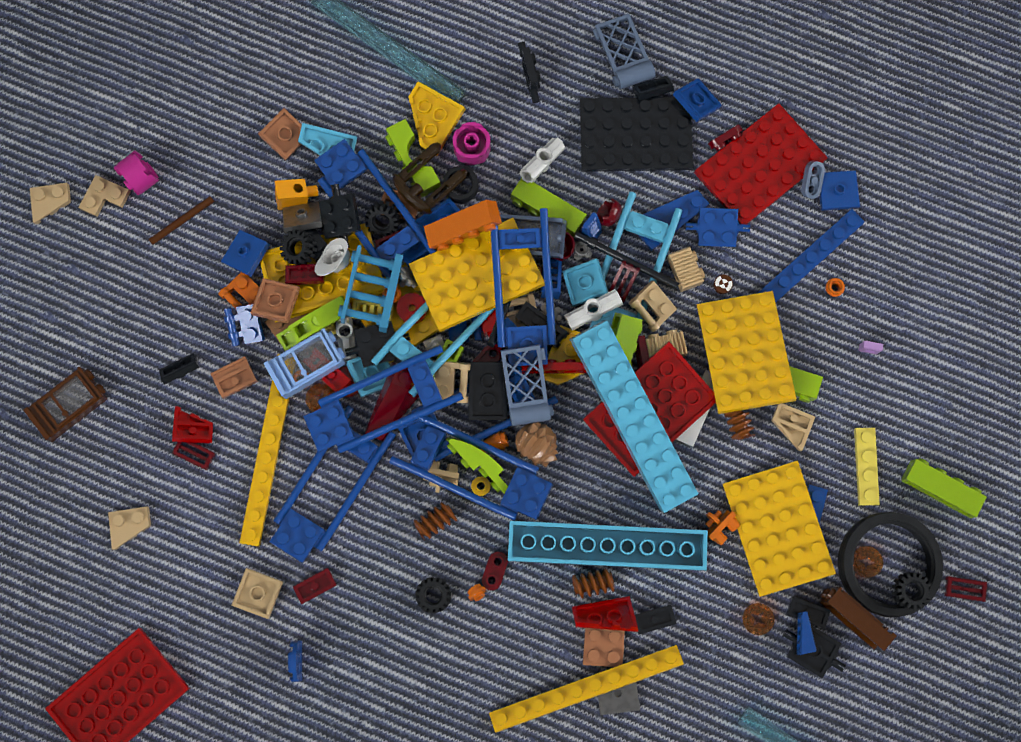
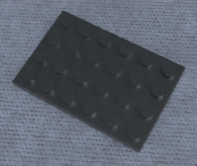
M651 97L640 101L638 98H580L581 172L693 170L692 117L675 97Z

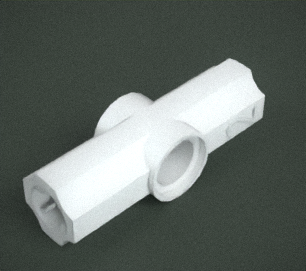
M558 137L552 138L543 148L538 149L536 155L521 169L520 175L522 180L526 183H533L542 172H546L549 165L564 151L563 141Z
M614 289L596 299L587 300L583 306L565 314L564 317L573 331L590 321H598L602 315L623 305V302L618 292ZM593 307L598 308V310L594 313L589 312V310Z
M346 316L345 324L341 323V320L336 322L338 346L341 347L345 355L347 353L345 348L356 346L353 319ZM343 329H350L349 335H341ZM357 354L346 356L343 359L347 362L357 358Z

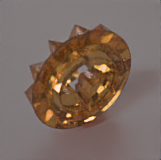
M318 383L311 386L308 392H306L305 402L312 412L321 409L314 395L320 396L323 393V397L335 393L327 384Z
M870 546L858 548L854 553V571L865 578L876 576L883 567V558L880 552ZM866 556H868V560L874 562V564L867 565V568L864 563L859 561L865 559Z
M761 603L748 606L742 616L743 626L754 635H764L774 625L773 612L768 606ZM763 612L761 620L765 624L756 623L753 626L755 619L751 614L758 616Z

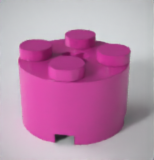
M467 122L454 132L453 148L458 161L466 165H478L486 161L491 149L490 135L481 124Z
M134 150L117 163L114 170L118 175L125 178L124 184L130 191L134 190L137 195H140L159 181V177L148 162L141 160L143 156Z

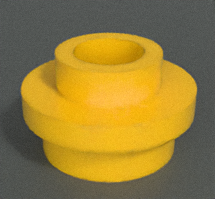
M484 477L475 478L471 484L473 493L478 496L488 494L491 488L489 480ZM478 483H483L485 485L484 489L479 490L477 488Z

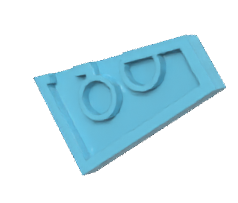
M302 123L298 142L321 156L343 139L355 151L357 136Z

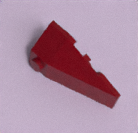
M408 368L386 378L364 434L402 418L419 397L418 393L415 397L409 393L414 383ZM388 433L383 434L377 437L376 439L383 441L384 438L388 435Z

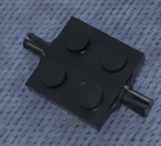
M519 42L520 57H522V67L529 94L532 98V103L540 102L538 89L540 88L539 81H541L539 70H536L535 54L531 53L530 48L526 47L525 42Z
M339 184L331 185L333 196L319 202L324 238L328 240L336 237L343 238L347 241L348 248H350L348 236L361 231L356 197L354 193L340 195Z
M389 321L387 333L379 332V325L354 330L356 346L345 348L346 356L358 354L362 360L363 368L374 366L371 360L395 333L392 321ZM405 333L402 337L410 341L409 333ZM389 351L379 364L398 360V358Z
M811 625L817 650L816 652L797 655V635L788 629L784 631L786 633H783V637L792 641V647L786 656L787 658L820 678L824 677L826 671L831 666L843 672L846 664L836 659L837 652L841 646L840 642Z

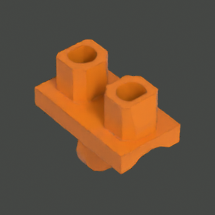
M719 510L714 515L711 512L706 514L709 518L705 523L709 528L707 539L714 541L718 545H722L727 540V537L721 532L725 527L734 532L740 526L733 511L726 510L723 515Z

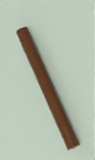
M211 196L207 197L148 240L154 245L214 203V200Z

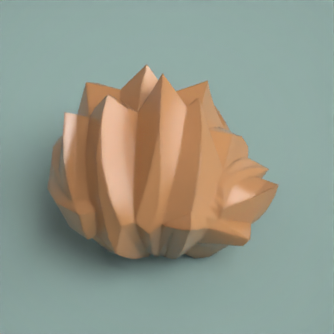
M539 422L530 423L517 432L515 443L521 458L527 457L528 460L532 461L533 465L540 463L544 467H547L550 462L557 460L555 456L558 454L556 450V434L546 424Z

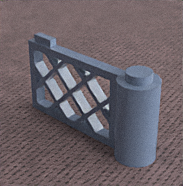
M630 14L595 25L593 34L596 41H601L615 76L612 77L615 87L621 90L656 77L654 66L648 59ZM627 21L628 29L619 28V23ZM607 27L612 29L610 36L602 34L601 29ZM615 31L625 34L622 41L612 38ZM627 36L635 39L634 46L624 42ZM610 42L619 45L616 52L608 48ZM622 46L631 50L628 57L619 53ZM635 51L640 53L643 58L635 60L631 56ZM616 58L626 60L625 64L616 67Z
M540 344L500 350L511 425L518 426L551 420L554 412L552 404L548 405L542 364V360H546L544 347L540 348ZM536 350L537 357L532 363L524 358L528 351ZM514 353L519 357L513 366L506 362V354ZM521 360L530 365L524 374L516 369ZM533 367L539 371L540 375L535 382L527 377ZM513 371L522 376L516 385L509 381V376ZM524 379L533 384L527 393L519 388ZM535 387H538L542 390L543 398L534 399L529 394ZM516 389L525 395L521 401L512 402V395Z

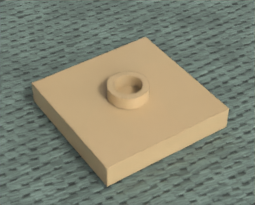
M246 568L231 606L269 619L283 581Z

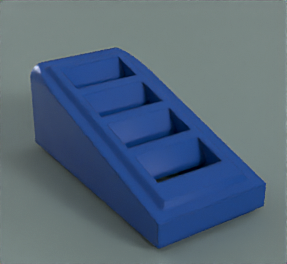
M594 212L582 226L581 233L590 238L594 237L597 239L602 233V226L598 215Z
M550 259L551 267H558L557 269H551V274H557V276H552V282H557V284L552 283L553 299H559L561 294L562 261ZM545 286L541 287V298H545Z
M808 612L798 613L797 655L816 652L817 649Z

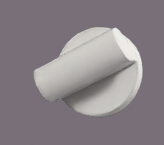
M441 334L423 341L426 350L439 345L443 347L444 345Z

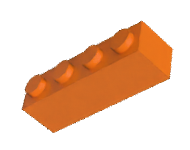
M484 200L424 226L429 248L442 251L448 249L449 245L463 243L466 238L478 237L483 231L495 230V226L502 224L497 202Z

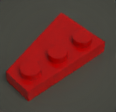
M630 596L572 607L576 627L638 632V625Z

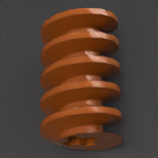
M740 410L725 413V417L731 418L727 421V424L733 425L729 432H735L731 436L732 440H742L756 435L750 434L754 427L747 425L752 420L745 419L750 414L749 412Z
M441 502V509L434 506V514L427 511L428 518L421 515V522H418L416 519L413 520L416 529L424 541V536L429 539L432 538L431 531L438 534L437 527L444 530V523L449 526L452 525L451 518L456 522L458 521L448 504L445 505Z
M603 568L602 575L599 570H595L594 576L590 571L587 572V578L583 573H580L579 580L575 575H572L576 597L579 594L583 599L585 592L591 597L593 590L599 595L600 589L606 594L608 587H610L612 592H615L611 570L609 573L606 568Z

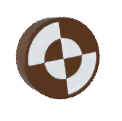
M719 275L715 279L713 287L717 293L727 294L733 287V280L728 275Z

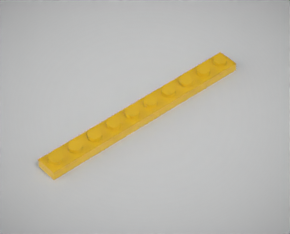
M291 357L284 362L293 377L297 362L294 357ZM273 380L239 542L258 547L261 544L289 398L285 399L281 396Z
M675 645L490 712L489 715L494 731L497 733L684 665L678 647Z

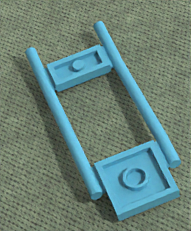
M629 192L609 247L614 250L617 249L624 229L651 240L662 242L663 244L653 269L660 273L683 210L675 208L670 225H668V223L640 213L631 212L636 193ZM607 254L601 268L604 279H606L613 257ZM650 277L649 282L655 281V283H657L656 279ZM642 300L641 304L647 310L648 305ZM593 307L589 310V312L594 313L598 310V308ZM617 307L602 315L598 321H592L590 327L603 320H607L611 327L615 312L642 320L643 318L639 313L636 315Z
M426 302L394 333L373 357L371 362L377 366L389 351L401 362L422 353L402 336L429 310ZM496 308L480 314L435 362L430 358L426 359L432 375L436 373ZM415 385L409 391L413 397L418 393Z

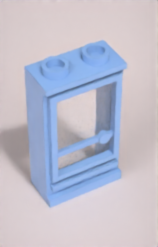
M322 328L304 341L270 361L263 363L282 397L288 399L346 364L343 359L346 355L341 347H336L334 342L337 340L332 331L328 332L325 328Z

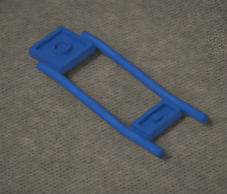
M343 139L314 160L325 175L318 180V183L329 198L333 196L331 185L339 184V189H341L369 169L408 222L409 226L377 247L376 250L362 230L355 232V235L370 256L395 260L396 253L403 255L420 241L430 254L437 251L436 249L429 248L426 234L364 149L355 154L347 141ZM378 266L386 278L391 277L392 272L389 268Z
M541 208V228L498 230L497 225L495 226L496 229L491 231L498 347L511 349L540 344V348L544 347L546 360H542V364L546 365L548 364L547 345L556 344L549 249L548 208ZM542 248L547 325L505 327L499 250ZM536 350L528 351L524 358L532 363L537 357ZM514 353L508 354V363L513 366L519 357ZM521 360L517 366H527L529 364Z
M439 345L319 399L318 403L321 409L303 416L317 451L321 452L337 445L339 453H343L463 400L461 392L442 399L426 362V359L444 352L442 346ZM408 368L424 408L355 438L339 399Z
M517 366L516 369L522 373L521 366ZM513 371L509 376V381L516 385L522 376ZM524 379L519 388L527 393L530 387L526 379ZM459 388L454 390V394L459 393ZM516 389L512 396L515 402H519L525 395ZM531 392L529 395L535 399L533 393ZM556 396L548 399V405L558 403ZM421 405L411 410V412L413 413L414 411H418L424 408V406ZM434 412L426 415L437 420ZM510 418L472 437L482 440L512 426ZM418 420L398 428L411 457H413L428 426ZM446 436L434 459L436 462L452 454L447 447L449 442L446 440Z
M349 405L344 410L347 418H349L354 410ZM353 431L355 438L361 436L360 434ZM389 432L380 447L368 441L347 450L368 463L327 531L293 509H290L327 449L321 452L317 451L288 499L273 521L280 525V527L270 540V543L301 563H304L314 547L322 552L396 435L393 432Z
M428 416L417 419L428 426L413 454L411 463L409 464L394 456L390 459V464L514 521L517 518L518 512L537 520L553 486L551 482L536 476L539 467ZM446 433L518 466L500 505L428 472L444 441Z

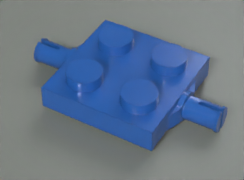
M699 208L697 223H685V226H693L685 227V230H696L698 246L736 247L738 233L750 232V229H746L750 228V224H739L738 209Z

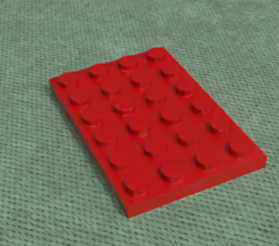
M778 103L741 133L742 136L728 143L698 167L694 174L724 208L738 209L739 224H748L803 180L805 166L808 162L819 161L824 163L828 157Z
M669 341L634 371L671 443L716 403L712 389ZM601 401L582 420L629 473L635 477L639 470Z
M138 628L48 705L45 710L71 742H130L191 688L142 628Z

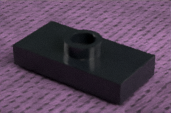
M668 76L632 85L633 92L639 101L674 91V85Z
M192 353L161 368L159 372L163 384L165 385L177 378H182L187 373L198 369L197 357Z

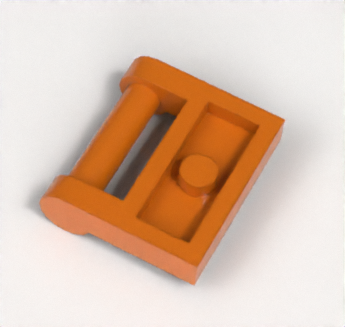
M240 273L226 287L221 289L218 295L222 299L225 298L236 309L237 306L242 304L231 292L235 289L251 304L255 301L259 286L248 275Z

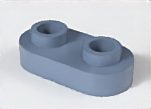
M810 161L805 166L801 193L809 199H815L821 193L825 167L819 161Z

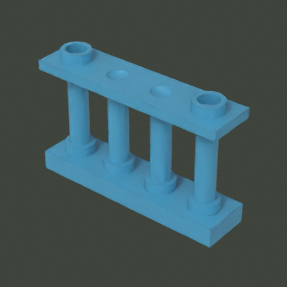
M358 245L357 250L352 252L351 262L354 263L344 306L340 305L338 316L341 317V323L345 324L346 316L375 322L376 325H379V332L387 333L403 255L396 253L395 260L381 259L361 254L362 246ZM359 262L389 268L392 271L391 277L381 278L357 272ZM359 280L385 286L384 288L388 289L387 295L381 297L354 291V281ZM350 298L380 304L381 307H384L382 314L378 313V315L348 309Z

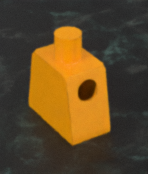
M305 179L275 181V197L278 210L308 203V197L319 196L317 185L306 186Z

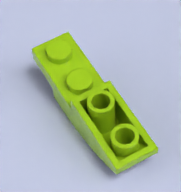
M340 296L277 334L276 336L284 350L287 351L319 332L322 328L326 329L341 320V317L338 316L340 305L344 306V297Z
M452 437L446 439L449 442L447 447L453 454L458 453L461 456L459 461L466 469L470 467L472 470H475L477 467H480L478 471L484 478L489 477L492 480L490 485L497 493L501 491L505 494L508 486L499 476L504 469L493 458L465 441Z

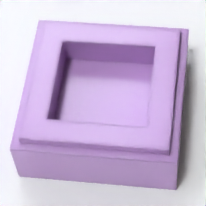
M863 341L859 344V351L877 355L883 351L884 344Z

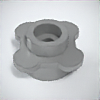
M581 241L575 242L574 258L576 260L592 256V252L587 247V244Z

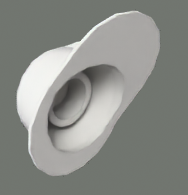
M336 238L326 246L315 266V273L317 275L325 276L332 272L338 273L348 266L351 255L345 239Z

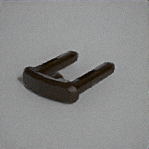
M438 142L431 144L399 174H393V183L400 195L413 208L423 214H431V210L464 181L467 176L465 169L458 170L425 201L418 198L424 192L418 183H415L411 188L406 185L405 182L440 152L441 144ZM445 188H447V190H445L437 199H434Z

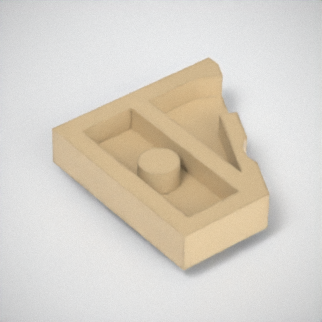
M68 183L30 188L33 223H41L40 220L49 214L53 215L60 208H64L71 203Z
M781 403L777 404L771 421L798 451H803L815 416Z
M149 507L108 512L112 550L119 549L121 545L151 527Z

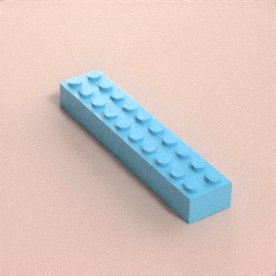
M603 320L570 338L577 355L658 508L665 513L698 495L693 482L608 321Z
M510 521L508 561L706 571L708 530Z

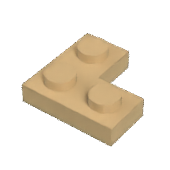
M95 175L78 208L98 217L105 201L123 208L131 191Z

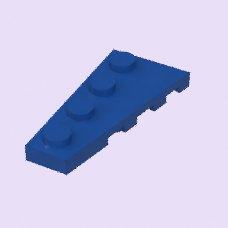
M696 190L643 215L670 225L675 208H679L683 211L676 231H678L686 222L688 223L699 214V208H706L710 203ZM638 235L651 251L661 244Z

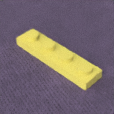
M855 428L858 506H878L880 502L875 428Z

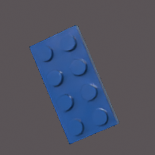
M449 197L431 210V214H424L416 222L425 233L424 226L460 211V209ZM420 241L403 254V261L409 267V263L423 258L430 253Z

